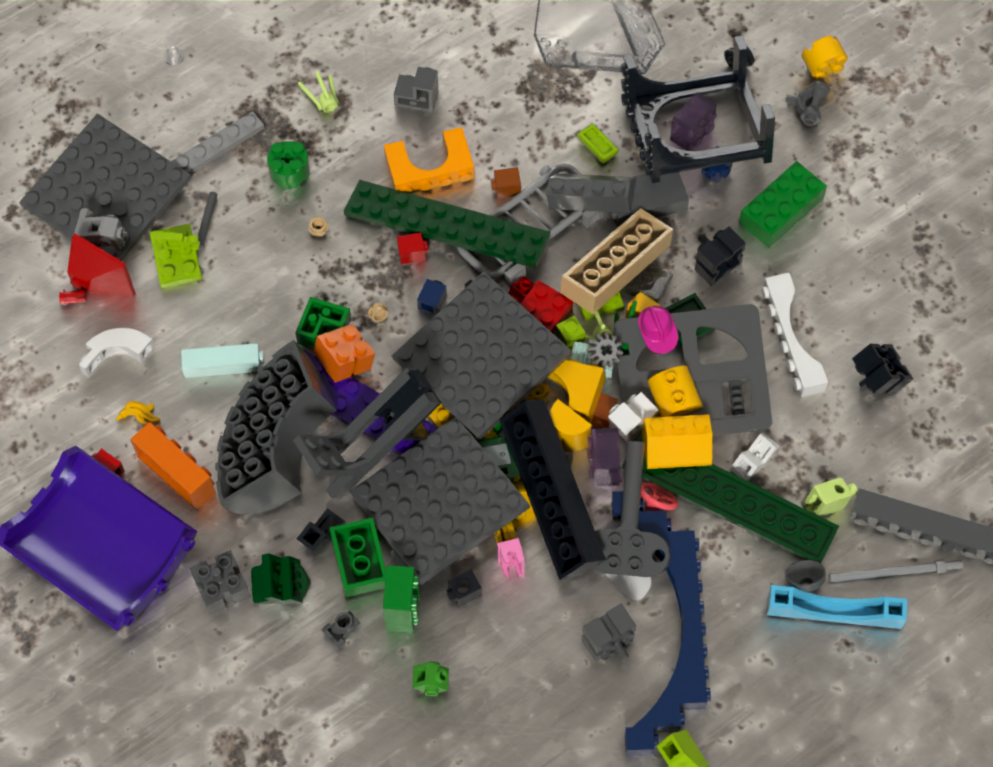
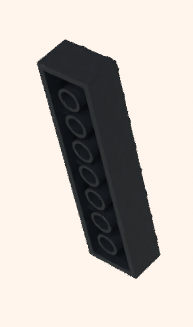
M545 400L524 401L499 421L559 580L579 578L606 559Z

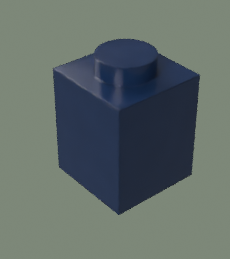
M427 279L417 298L418 309L433 315L434 309L438 308L440 310L447 296L446 285L438 280L432 281Z

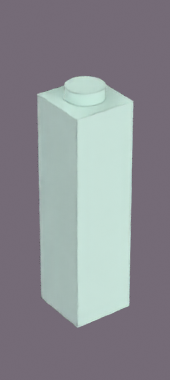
M258 343L181 350L182 371L185 378L258 372V368L261 364H264V352L259 350Z

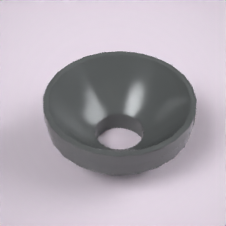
M801 560L787 567L785 579L789 587H794L808 593L815 592L825 583L826 569L817 561ZM806 582L812 583L808 585H801Z

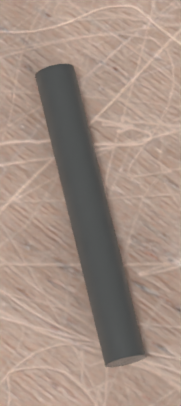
M210 192L198 232L199 248H203L218 195L216 192Z

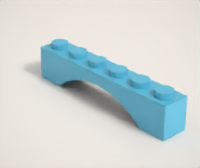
M771 585L768 593L767 615L902 629L907 621V599L894 597L867 599L833 598L811 594L794 587Z

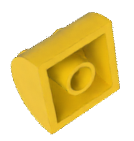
M677 366L667 369L648 380L649 388L661 417L681 416L703 408L688 366Z
M558 399L553 404L550 412L563 450L578 452L590 443L592 425Z

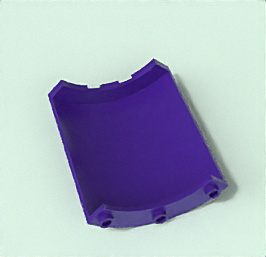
M74 446L62 452L51 474V477H53L52 482L47 489L42 487L32 499V506L25 513L20 511L1 525L0 546L113 629L119 631L125 626L129 627L155 597L167 589L168 581L178 569L187 552L194 547L196 543L194 539L198 531L85 451Z

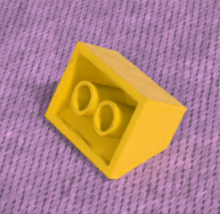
M709 414L644 418L641 433L643 442H645L644 453L647 469L712 465V428Z

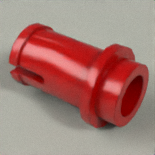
M64 289L63 292H59L60 305L64 304V306H67V304L86 303V297H76L85 296V290L65 291Z

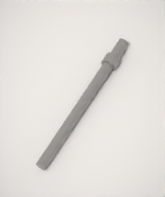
M942 559L934 560V563L829 573V581L839 582L925 572L945 573L946 570L963 569L962 560L944 561Z

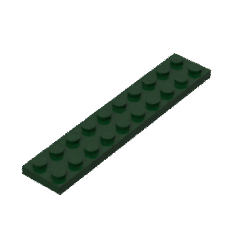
M360 179L344 209V215L409 234L421 233L422 237L535 269L551 237L550 231L411 193L401 192L400 190Z
M641 431L635 440L636 442H643ZM644 453L642 479L806 560L822 563L839 525L714 464L709 466L647 469ZM626 459L622 465L623 470H625Z

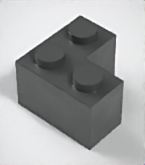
M418 67L415 77L399 74L394 91V105L433 112L439 93L438 70L429 67Z

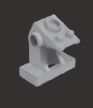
M88 208L81 209L74 234L79 235L92 244L95 241H99L103 246L112 245L121 251L122 246H125L124 237L128 236V232H125L120 220L114 215L98 217Z

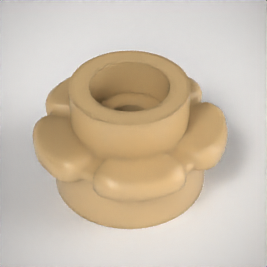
M315 217L309 223V232L313 236H323L328 231L329 225L325 219Z
M374 303L368 310L369 318L375 322L385 320L388 316V307L382 303Z

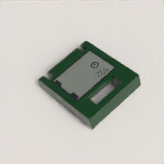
M501 436L476 440L501 470L507 469L506 477L511 483L520 482V473L506 437L505 441H502Z

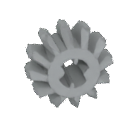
M608 332L604 333L603 337L598 333L595 335L596 340L592 338L589 340L592 346L586 347V351L592 352V354L587 356L588 359H595L592 364L597 365L600 362V367L605 369L606 364L609 368H612L613 362H620L616 355L623 354V351L617 350V347H620L622 343H614L617 338L615 335L609 339ZM606 346L608 354L602 355L601 351L603 350L600 349Z

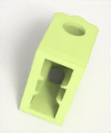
M843 478L830 480L815 485L802 505L804 509L825 518L845 508L851 497L858 493L857 487L853 482L846 484Z

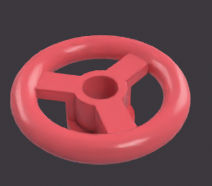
M651 482L641 483V496L646 500L644 505L650 511H661V509L675 510L678 507L679 502L674 494ZM645 489H648L651 492V494L649 495L645 491Z

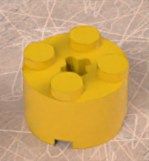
M832 35L812 43L813 48L809 51L806 48L801 54L803 61L816 81L826 78V74L831 72L834 74L840 73L844 70L843 65L848 60V56L836 36L833 38Z

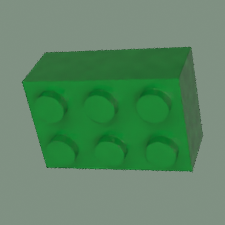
M373 518L329 527L345 598L385 589L386 568Z
M387 566L383 602L386 631L413 633L414 625L418 626V604H420L421 592L419 591V575H415L414 567Z

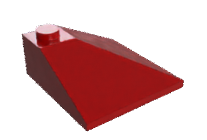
M74 234L72 236L67 270L72 286L76 289L82 288L92 293L132 297L136 294L126 263L79 235Z

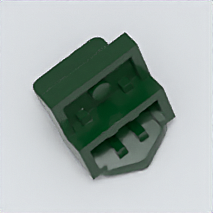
M270 553L263 554L261 565L254 566L251 569L252 600L256 604L279 603L287 605L303 603L311 580L305 569L301 566L300 560L291 556L279 557Z

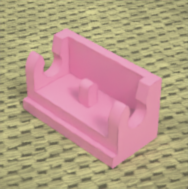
M519 538L497 543V561L501 564L503 574L507 578H509L507 569L511 566L516 568L518 577L525 576V558Z

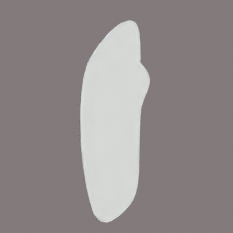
M610 521L603 529H616L619 525L614 521ZM606 574L610 581L631 600H641L651 587V577Z

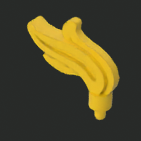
M138 401L128 402L124 409L119 412V416L116 417V420L119 421L127 418L129 415H134L142 425H146L147 422L152 424H159L161 422L159 417H155L151 413L154 410L153 403L145 405Z

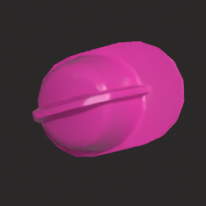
M650 306L644 309L639 315L638 324L647 347L658 354L672 351L677 345L679 337L671 314L661 306Z

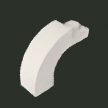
M114 328L97 334L86 343L89 353L81 358L79 367L82 374L89 378L101 363L112 355L125 354L143 363L155 349L152 338L134 329Z

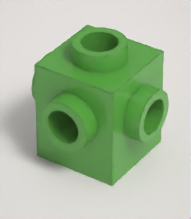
M435 661L413 666L412 688L425 692L427 696H437L438 693L447 691L449 668L440 666V663Z

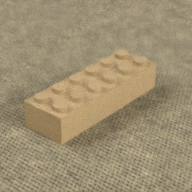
M640 208L562 275L560 293L591 314H594L670 247L673 228Z

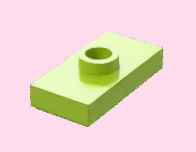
M593 123L577 133V138L602 164L619 152V149Z

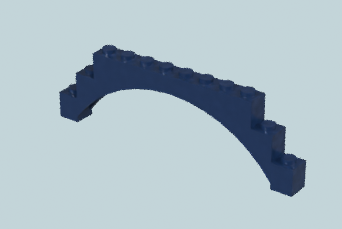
M623 491L612 492L611 498L612 520H619L620 522ZM641 498L638 520L639 529L643 532H651L662 536L671 548V560L666 572L678 601L681 618V645L674 673L661 697L633 727H626L625 729L626 756H653L655 748L659 744L658 734L654 733L680 732L681 725H685V713L680 710L706 709L707 702H711V690L706 688V680H709V666L704 664V658H707L708 651L707 644H703L702 637L706 636L705 622L701 623V615H704V601H700L699 593L703 592L702 580H698V572H701V560L696 557V551H699L700 548L699 538H695V530L671 531V518H667V511H644L643 498ZM658 549L655 552L659 561L662 562L665 558L664 551Z

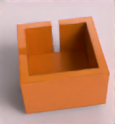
M354 324L317 336L313 354L335 383L351 377L352 372L354 375H358L371 370L375 352L366 340L362 341L363 336Z

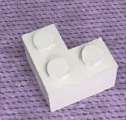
M640 392L638 395H632L626 403L616 404L609 411L608 419L611 427L627 442L634 440L639 435L644 418L658 417L660 413L656 406Z

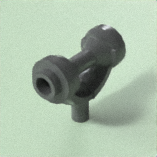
M814 81L810 87L800 91L798 96L787 95L786 103L796 104V109L801 114L800 118L804 124L808 126L817 125L821 119V113L818 111L820 100L829 94L830 87L825 81ZM812 97L811 105L807 107L806 102Z

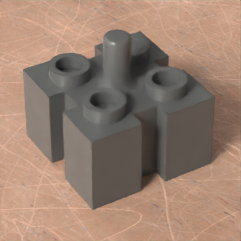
M231 550L215 556L216 562L210 565L204 561L189 568L210 615L225 609V602L233 599L234 604L251 597L242 573H240Z
M621 603L607 611L602 617H597L583 625L582 632L584 634H582V642L595 662L611 658L614 655L613 650L616 651L622 661H625L629 658L625 649L633 644L637 625Z

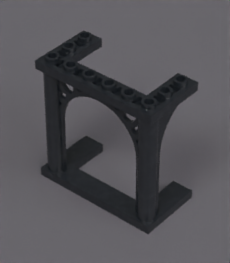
M742 35L734 37L733 71L671 82L653 81L637 71L632 54L624 55V64H621L622 76H624V79H621V87L624 94H621L622 105L626 106L627 119L631 120V132L636 134L635 143L636 147H640V159L645 161V174L650 176L652 183L660 182V175L762 158L764 164L772 163L775 116L770 104L761 105V116L746 81L748 48ZM735 90L755 142L703 151L681 150L661 140L654 119L665 105L675 100ZM650 106L651 108H653V110L645 111L640 107Z

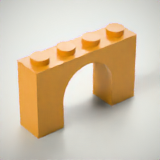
M463 128L443 131V144L447 159L443 165L433 170H422L415 167L408 158L404 141L385 144L384 155L394 189L412 193L420 190L426 191L437 186H448L459 181L465 182L475 178L474 164Z

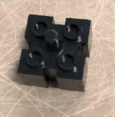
M729 226L724 230L716 232L713 236V241L709 240L704 234L698 237L701 245L697 249L694 270L710 286L722 279L725 273L731 272L742 263V252L745 250L746 242Z
M870 343L852 358L857 372L866 376L859 382V386L862 389L868 388L873 394H896L914 378L907 367L901 364L900 356L892 344L880 346L879 344Z

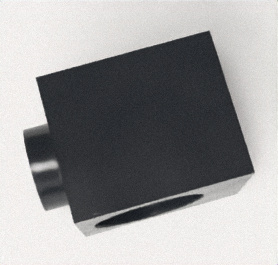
M471 569L449 580L446 593L450 601H455L457 606L460 607L481 597L482 587ZM461 586H465L469 590L467 592L461 593L457 589Z

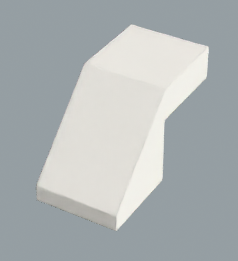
M763 432L747 451L739 455L730 467V470L738 477L749 481L768 463L780 446Z

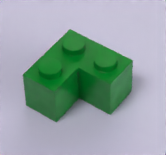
M310 297L295 332L297 343L314 349L317 336L324 334V332H330L350 325V308Z

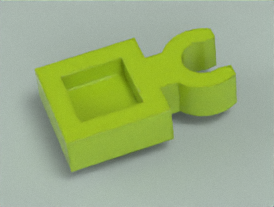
M177 231L162 233L164 249L185 251V248H189L191 250H199L200 241H198L199 237L197 235L184 236L183 233Z

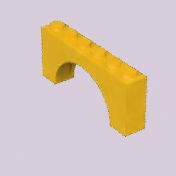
M565 360L547 378L558 383L569 396L568 407L591 423L606 379L604 368L596 364L586 365L576 360Z

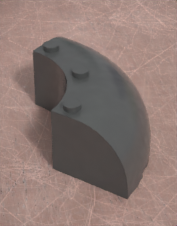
M292 340L273 354V359L264 367L261 365L257 371L259 373L251 382L247 381L238 394L240 396L235 407H231L224 422L226 427L223 436L220 435L217 446L219 456L218 463H215V470L218 471L216 486L221 505L233 513L246 515L263 513L277 508L301 494L299 464L302 454L293 440L298 435H312L326 418L337 411L319 371L295 340Z

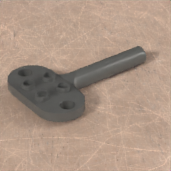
M627 441L621 523L616 529H599L595 531L606 560L594 567V571L606 574L654 577L663 573L670 564L671 548L667 541L658 534L643 532L638 527L645 442ZM658 549L665 553V558L662 562H657L654 558V554Z

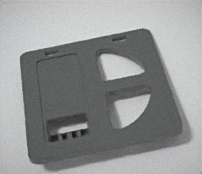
M748 304L671 313L676 329L681 333L684 366H688L703 404V408L681 416L709 414L712 436L768 430L772 425V414L758 308L755 305ZM639 317L620 319L614 324V335L617 337L615 344L621 342L622 344L629 345V355H617L620 359V362H618L621 401L626 403L632 395H638L642 392L656 406L648 380L667 369L642 372L636 368L640 355L647 347L639 328ZM708 327L731 335L745 348L748 354L746 359L701 364L696 336L697 329ZM741 380H748L750 384L753 412L750 414H745ZM723 382L729 383L732 416H726L724 412L721 386Z

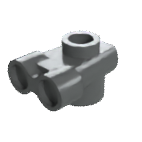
M351 611L347 613L342 612L336 616L334 623H328L321 630L339 649L346 643L345 639L361 622Z

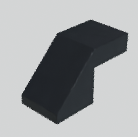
M327 508L315 524L309 522L296 539L311 551L316 552L331 541L329 527L342 525L346 522Z

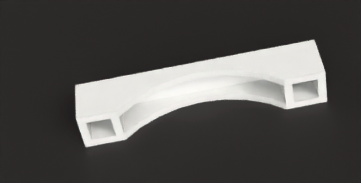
M790 273L765 278L764 286L761 287L762 296L764 299L767 298L769 304L767 306L768 313L775 321V333L780 335V347L782 353H786L788 358L787 368L789 372L793 373L795 390H799L801 397L825 392L828 380L822 364L812 358L802 348L792 331L790 306L796 290Z

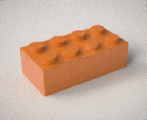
M147 423L130 439L137 457L198 511L216 494L213 486L215 483L211 479L212 474L204 466L200 468L196 464V459L187 452L185 454L181 451V446L176 440H169L165 436V431L159 425L155 427L152 423Z

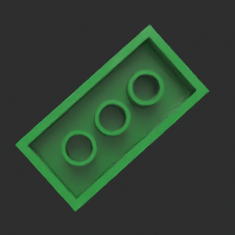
M796 161L741 210L739 224L770 248L824 199L827 185Z

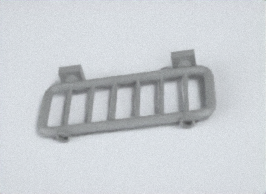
M566 163L558 164L553 168H550L548 165L544 166L539 172L541 177L490 214L499 218L505 214L513 222L520 223L508 211L518 203H521L549 229L550 239L580 216H582L583 225L587 229L603 218V212L575 210L567 215L563 210L556 209L564 219L552 227L524 201L534 191L547 201L546 194L539 188L549 181V178L555 173L558 174L561 171H566L569 174L582 175L575 167ZM457 247L460 255L480 274L485 272L492 279H498L505 274V284L509 288L521 277H526V266L510 261L504 262L502 259L495 258L502 266L495 271H489L467 249Z

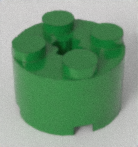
M285 141L274 143L271 146L267 156L270 177L278 186L288 189L296 188L301 185L300 183L308 179L310 166L307 151L302 143Z

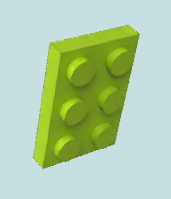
M190 223L150 232L161 289L202 280L196 250L185 248V251L164 249L162 243L163 232L177 231L183 233L184 236L193 235Z

